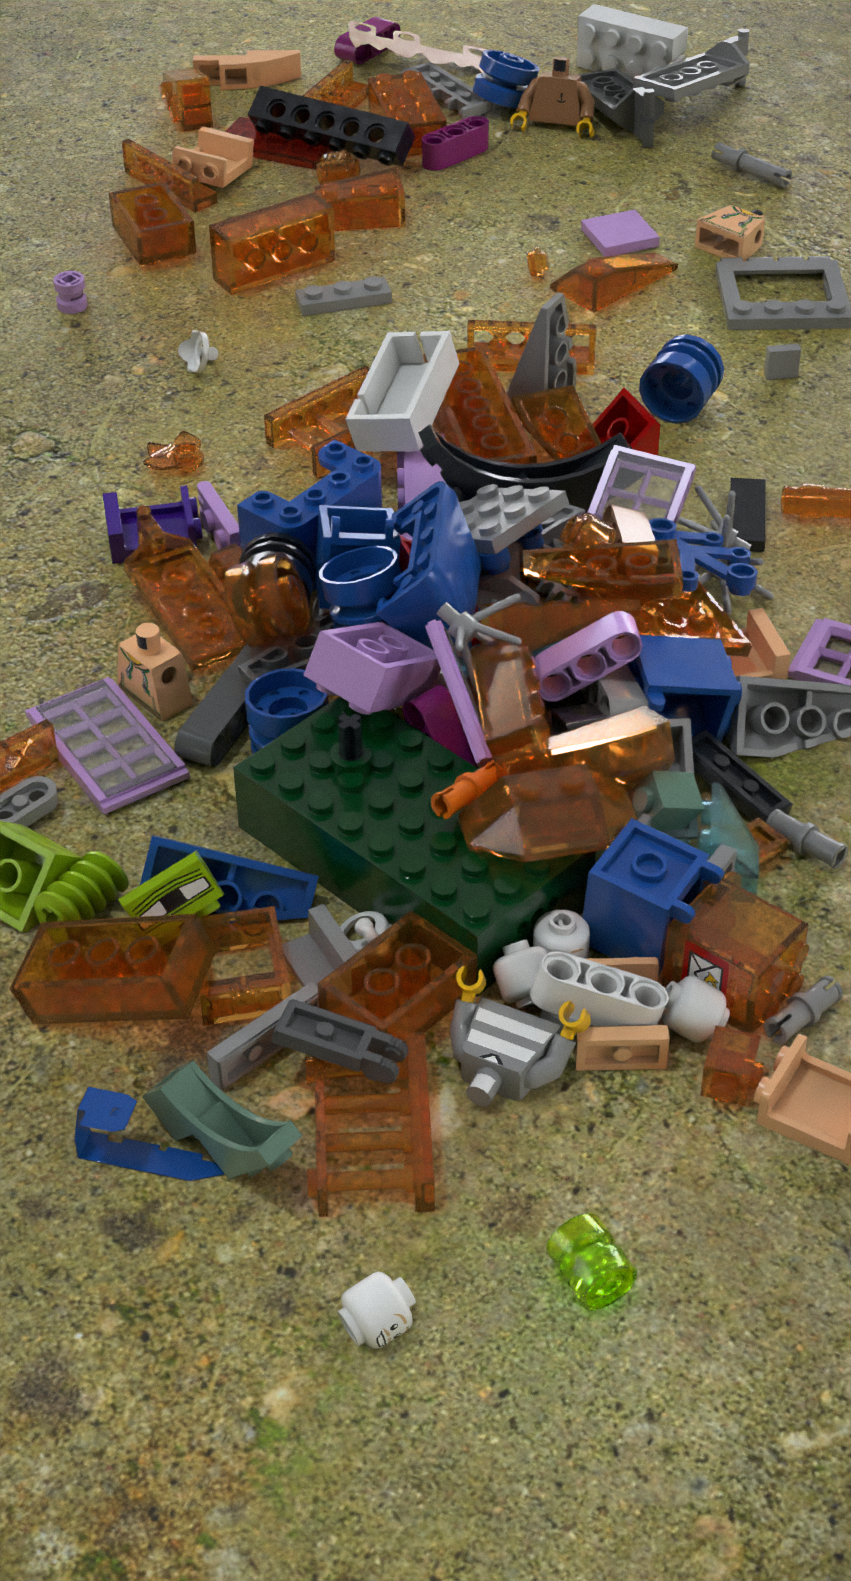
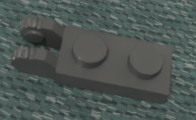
M295 999L289 1000L272 1036V1042L357 1072L361 1070L368 1079L386 1084L395 1082L399 1074L397 1062L401 1063V1061H404L409 1051L406 1043L398 1039V1037L394 1038L393 1035L378 1031L375 1026Z

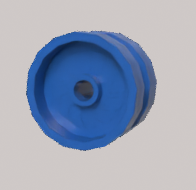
M484 50L479 64L484 73L476 76L472 90L485 100L498 105L517 108L523 92L530 82L538 77L540 68L535 63L511 53L498 50Z

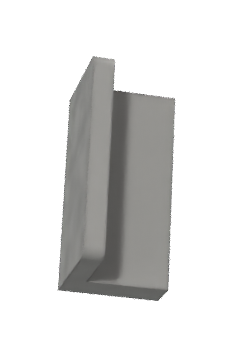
M324 904L308 909L309 934L280 945V954L300 985L304 987L311 981L323 990V1006L363 991V960Z

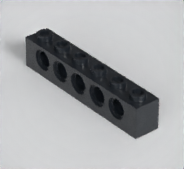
M260 86L247 114L254 128L262 134L268 135L273 133L280 135L288 141H293L294 139L304 141L309 146L317 147L319 145L327 147L335 153H351L359 159H374L386 166L394 164L403 167L415 140V135L408 122Z

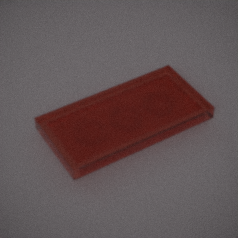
M239 117L225 131L254 139V158L314 170L326 160L323 158L324 154L328 153V158L329 154L333 152L325 146L318 145L317 147H312L301 140L294 139L293 141H288L280 135L273 133L268 135L262 134L254 128L250 118Z

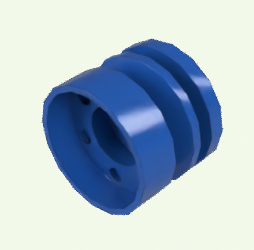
M689 334L673 337L664 344L640 378L639 392L644 405L653 415L670 423H687L696 418L723 380L724 365L721 356L712 344L701 337Z
M385 546L361 547L335 556L322 566L319 571V577L326 601L331 603L329 610L334 629L383 622L389 625L376 614L378 600L383 597L390 600L398 589L393 582L394 578L402 573L395 550Z
M296 668L277 669L262 674L253 680L245 690V704L252 754L329 704L328 694L316 688L317 683L303 676L305 670Z

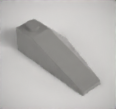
M558 292L541 307L507 390L509 414L540 425H544L576 393L577 365L576 359L569 356V350L572 348L573 342L572 338L566 336L565 333L569 319L565 296L562 293Z
M736 676L737 681L742 686V697L740 703L734 707L731 715L730 730L726 735L730 748L736 756L774 758L786 753L851 736V685Z

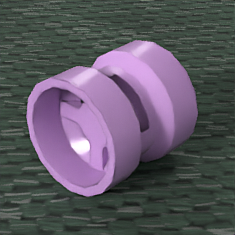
M64 271L57 274L53 278L54 288L58 293L56 297L57 309L65 314H75L84 311L88 306L86 294L83 292L85 288L84 275L77 271Z

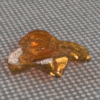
M181 431L176 436L174 444L167 445L148 442L149 458L145 459L143 464L154 470L177 469L184 473L193 472L204 463V454L200 451L201 441L193 434Z

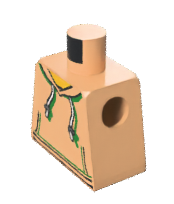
M729 205L697 220L695 247L721 258L742 257L743 261H747V258L751 257L763 243L764 215L757 209L749 212L734 205Z
M143 623L136 628L135 635L118 645V686L163 722L193 705L184 660L181 652L160 636L159 627L156 624Z

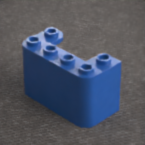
M335 439L322 447L318 453L320 465L330 470L331 473L297 497L287 501L269 491H258L237 505L241 553L246 544L258 535L277 532L286 533L302 540L312 551L315 560L319 505L382 508L380 462ZM314 580V586H313L312 592L316 589V582H315V580Z

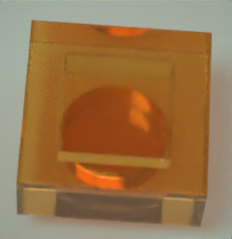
M759 817L729 835L728 846L736 849V855L756 870L787 851L788 839Z

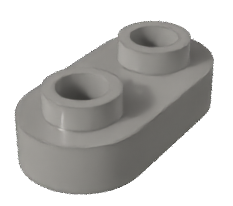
M43 776L30 777L1 794L0 821L28 827L54 810L58 804L57 788L54 781Z

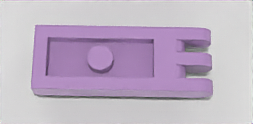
M208 481L199 482L197 484L199 511L206 532L211 531L217 549L220 552L224 551L231 563L238 562L241 555L239 524L211 483Z

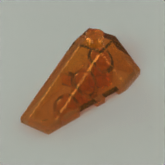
M658 253L595 257L571 269L550 284V290L564 294L565 298L594 313L677 270L678 263Z
M573 385L512 396L511 402L522 426L554 461L572 457L602 444Z
M646 706L494 756L499 791L503 798L581 797L588 790L630 792L652 770L668 771L675 760L670 721Z

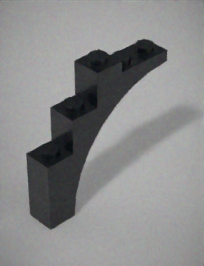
M430 424L418 432L424 445L420 448L422 455L432 467L438 464L442 469L440 471L442 478L456 492L459 502L470 500L477 495L478 489L491 484L497 485L498 488H509L517 485L523 486V489L548 487L549 490L566 491L569 504L585 509L586 515L614 445L633 449L620 432L597 447L572 457L546 463L512 464L491 461L470 454L447 441ZM620 467L612 487L625 490L641 479L645 473ZM609 495L607 502L615 496Z

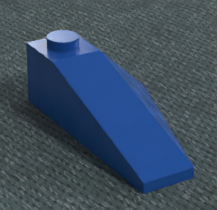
M152 835L140 885L197 850L224 892V895L217 899L221 907L200 920L194 913L180 922L183 928L308 918V909H311L319 876Z

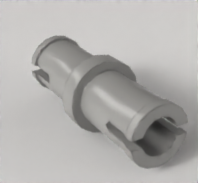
M775 809L766 821L765 831L767 833L773 834L793 845V850L801 855L809 854L828 864L833 869L839 868L847 857V845L822 834L819 827L813 823L808 822L804 824L785 814L780 809Z
M823 976L804 993L796 992L787 1000V1006L764 1021L763 1026L766 1035L770 1038L777 1031L781 1030V1033L773 1039L774 1043L780 1045L788 1041L792 1035L803 1027H812L820 1020L823 1011L842 999L843 990L840 984L836 982L826 990L825 987L832 983L834 978Z

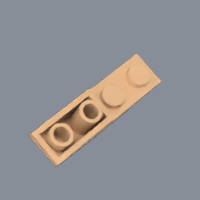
M247 50V55H194L195 85H220L221 90H236L260 86L265 87L301 78L300 50Z

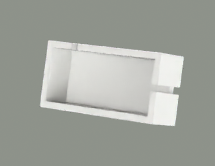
M593 4L578 17L576 66L593 71H598L601 68L602 70L618 68L633 79L635 76L685 60L686 55L682 54L687 48L688 27Z
M450 331L421 332L420 339L428 363L424 361L416 332L387 333L357 394L359 399L354 400L345 419L356 450L373 452L420 451L423 443L418 432L429 424L432 426L460 364Z

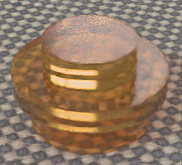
M534 247V251L527 252L530 275H538L539 278L545 277V270L550 268L547 252H542L540 247Z

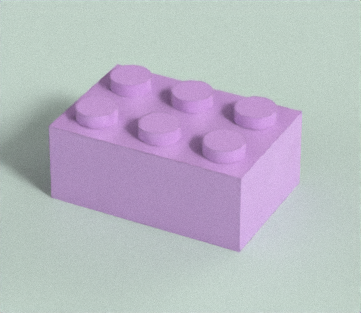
M383 622L320 631L303 676L317 683L316 688L321 692L332 696H340L349 701L348 705L354 711L370 715L372 712L391 710L395 707L404 706L406 702L430 690L435 686L441 668L434 650Z

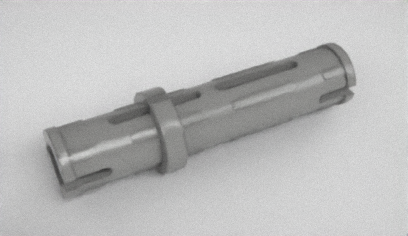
M718 142L714 148L723 152V154L712 150L711 157L713 160L730 165L734 171H744L776 184L781 188H786L790 184V182L781 179V176L792 179L791 170H786L748 154V151L742 148L736 150L722 142Z

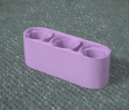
M624 611L610 613L539 653L532 662V672L538 695L547 701L562 700L637 658L642 651V641L634 617ZM627 635L624 638L616 639L618 636ZM585 655H591L590 657H587V658H581L582 656H585ZM551 674H557L556 676H553V677H547V676H549V675H551Z

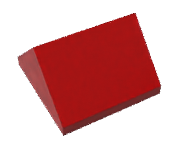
M624 387L580 439L589 449H592L621 432L634 450L658 456L661 424Z

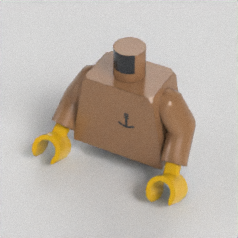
M554 57L552 72H543L539 77L534 78L521 96L516 110L517 113L512 115L510 119L512 129L514 123L519 120L523 122L521 132H524L527 129L526 117L529 116V121L574 125L580 138H582V131L585 128H589L590 137L595 135V129L591 124L594 118L595 100L587 84L582 82V77L569 74V58Z

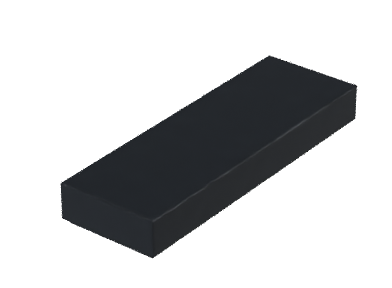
M731 477L730 491H734L736 494L733 529L738 531L736 537L751 544L749 551L764 552L766 479Z
M707 730L692 737L694 771L762 830L765 829L766 821L775 809H780L785 814H789L793 804Z

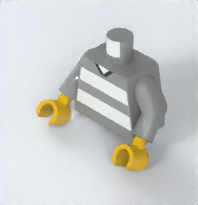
M462 966L456 974L457 983L462 989L461 999H456L450 1037L454 1059L461 1063V1078L464 1082L469 1083L466 1090L467 1097L473 1103L483 1107L490 1105L496 1094L517 1101L522 1100L531 1089L536 1090L558 1079L562 1075L577 1043L573 1039L575 1034L584 1032L590 1026L591 1018L589 1012L584 1008L577 1021L569 1022L575 1005L571 1001L563 1003L558 1012L559 1019L564 1025L561 1031V1025L484 997L480 999L479 1003H475V995L480 994L484 990L486 978L480 969L478 981L472 986H467L464 984L467 968Z

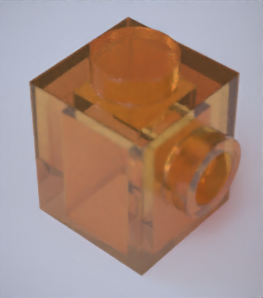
M716 1025L703 1068L700 1096L746 1107L750 1088L756 1090L763 1076L765 1063L757 1061L761 1036Z

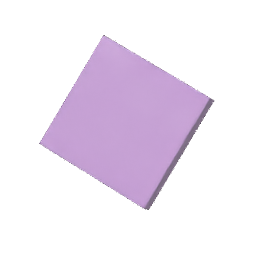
M636 210L581 220V230L604 257L659 246L660 237Z

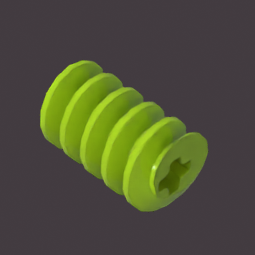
M90 851L82 856L81 861L74 863L69 871L61 874L58 881L51 883L46 891L39 893L35 897L34 911L37 919L49 934L59 940L67 941L71 939L70 931L79 932L83 928V921L89 922L94 919V911H103L106 907V901L112 902L117 898V891L123 892L128 889V877L112 858L98 851Z

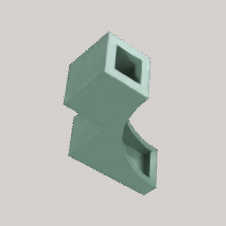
M652 770L630 792L588 790L558 820L597 844V851L610 845L631 818L638 820L643 813L652 816L651 827L658 831L682 830L705 808L693 772Z
M194 1060L175 1068L142 1096L175 1141L193 1135L195 1139H199L228 1179L247 1174L251 1178L266 1167L269 1171L275 1170L292 1156L293 1152L289 1147L302 1137V1134L291 1120L273 1121L262 1118L237 1104L204 1074Z

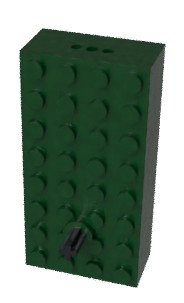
M338 697L233 767L238 825L242 830L301 872L319 876L317 881L319 885L357 912L374 911L384 915L388 923L392 924L395 932L392 937L455 982H457L456 974L462 966L467 968L464 984L467 986H472L478 981V974L481 969L486 978V986L482 991L484 992L496 982L492 966L497 959L504 956L503 947L522 940H527L529 947H533V928L539 917L553 910H569L579 915L583 913L588 873L595 865L597 844L505 785L486 794L483 802L474 807L466 806L448 819H443V816L438 817L431 807V797L433 794L453 785L459 775L465 772L473 773L478 768L388 710L372 712L370 715L362 714L351 709L348 705L349 701Z

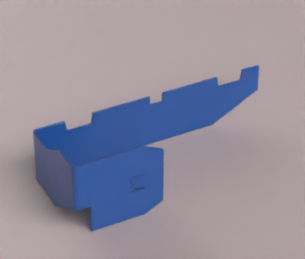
M93 1087L87 1088L77 1110L74 1141L78 1158L186 1181L225 1175L216 1162L202 1160L203 1154L172 1147H167L166 1151L158 1150L160 1145L127 1138L122 1143L108 1141V1134L91 1131L90 1128L109 1132L125 1130L137 1101L128 1094Z

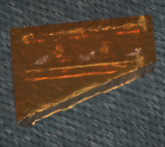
M194 67L163 71V82L159 83L161 98L165 99L166 109L170 111L172 122L177 123L180 132L196 131L201 127L213 128L209 76H205L204 73H200Z
M398 166L314 186L315 218L318 233L405 226V193Z

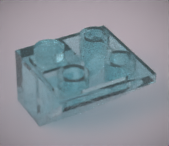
M712 783L710 800L702 799L705 810L701 812L700 825H707V829L699 830L697 849L709 854V859L721 843L736 849L731 904L755 906L759 878V845L721 783Z

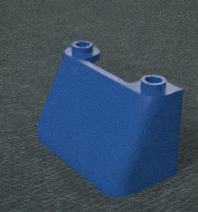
M438 481L392 514L394 530L400 535L408 533L413 538L408 569L394 578L393 583L398 587L397 591L390 600H387L385 597L378 600L376 614L394 629L432 650L434 649L425 626L432 620H441L446 631H448L450 626L436 614L446 602L460 614L464 611H467L470 615L475 614L481 571V558L456 492L443 481ZM448 633L453 645H455V638ZM470 641L467 643L469 650L472 648V642Z

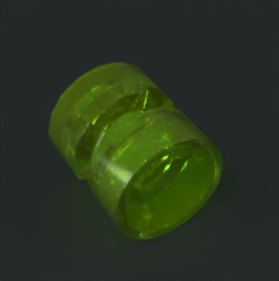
M580 1214L569 1219L556 1229L546 1244L547 1254L562 1276L570 1278L567 1284L581 1305L587 1310L603 1309L614 1304L632 1288L637 1279V1270L621 1247L615 1245L614 1237L597 1214Z

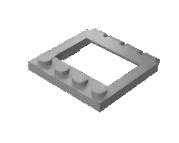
M808 256L807 260H803V257H778L777 261H773V257H748L747 261H743L742 257L721 258L720 262H716L715 275L727 330L851 328V306L838 262L837 260H831L830 256ZM821 273L826 301L812 302L803 299L797 302H780L778 300L748 302L740 300L734 275Z

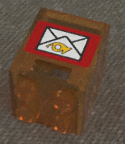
M728 872L718 884L710 883L689 904L696 913L690 923L686 924L673 919L668 924L662 986L666 988L670 982L678 983L687 976L699 977L725 995L727 1000L726 1008L730 1010L727 1024L751 1036L766 1019L778 1012L780 1004L787 997L790 998L796 992H799L804 982V975L801 974L802 963L809 952V945L806 944L809 924L741 888V876L736 872Z

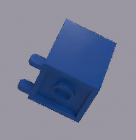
M319 505L315 559V582L319 609H329L331 603L326 601L319 571L333 557L361 547L385 546L395 550L399 560L401 540L399 533L394 530L393 508Z
M640 635L642 651L637 658L627 663L647 698L649 707L648 719L690 718L692 737L707 730L717 740L722 742L724 735L729 733L734 707L740 703L742 697L741 683L735 677L731 658L727 656L722 641L718 639Z
M631 818L588 873L582 918L587 922L590 929L589 947L611 958L656 957L659 962V975L696 925L704 881L718 884L724 877V871L719 866L708 861L709 854Z

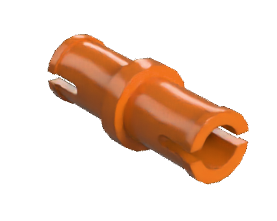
M496 760L488 762L473 773L465 772L455 779L453 785L433 794L431 797V807L438 817L443 816V819H448L466 806L474 807L480 804L485 799L486 794L505 785L508 782V772L502 763L498 762L496 764Z

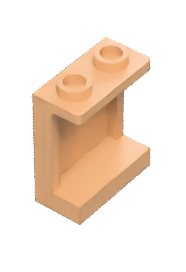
M201 127L198 130L197 147L193 150L180 146L173 148L172 175L224 188L252 167L254 139Z
M763 608L748 610L746 628L693 637L685 623L677 624L676 637L721 640L727 656L731 658L735 677L751 676L786 680L788 678L791 653Z
M656 957L586 958L587 960L658 982L659 962ZM662 1016L658 1025L588 1027L582 1033H576L575 1041L577 1043L574 1047L576 1071L667 1069L670 1038L668 1025H663Z
M798 1034L790 1047L784 1045L780 1049L773 1067L775 1072L771 1078L764 1076L756 1089L754 1102L759 1104L756 1123L851 1166V1073L807 1054L806 1045L808 1037Z

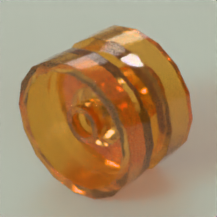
M277 552L261 557L257 562V566L254 563L245 562L232 566L226 571L224 587L229 613L237 632L250 648L272 644L276 641L278 635L281 638L288 639L307 632L310 623V612L305 587L294 563L285 553Z

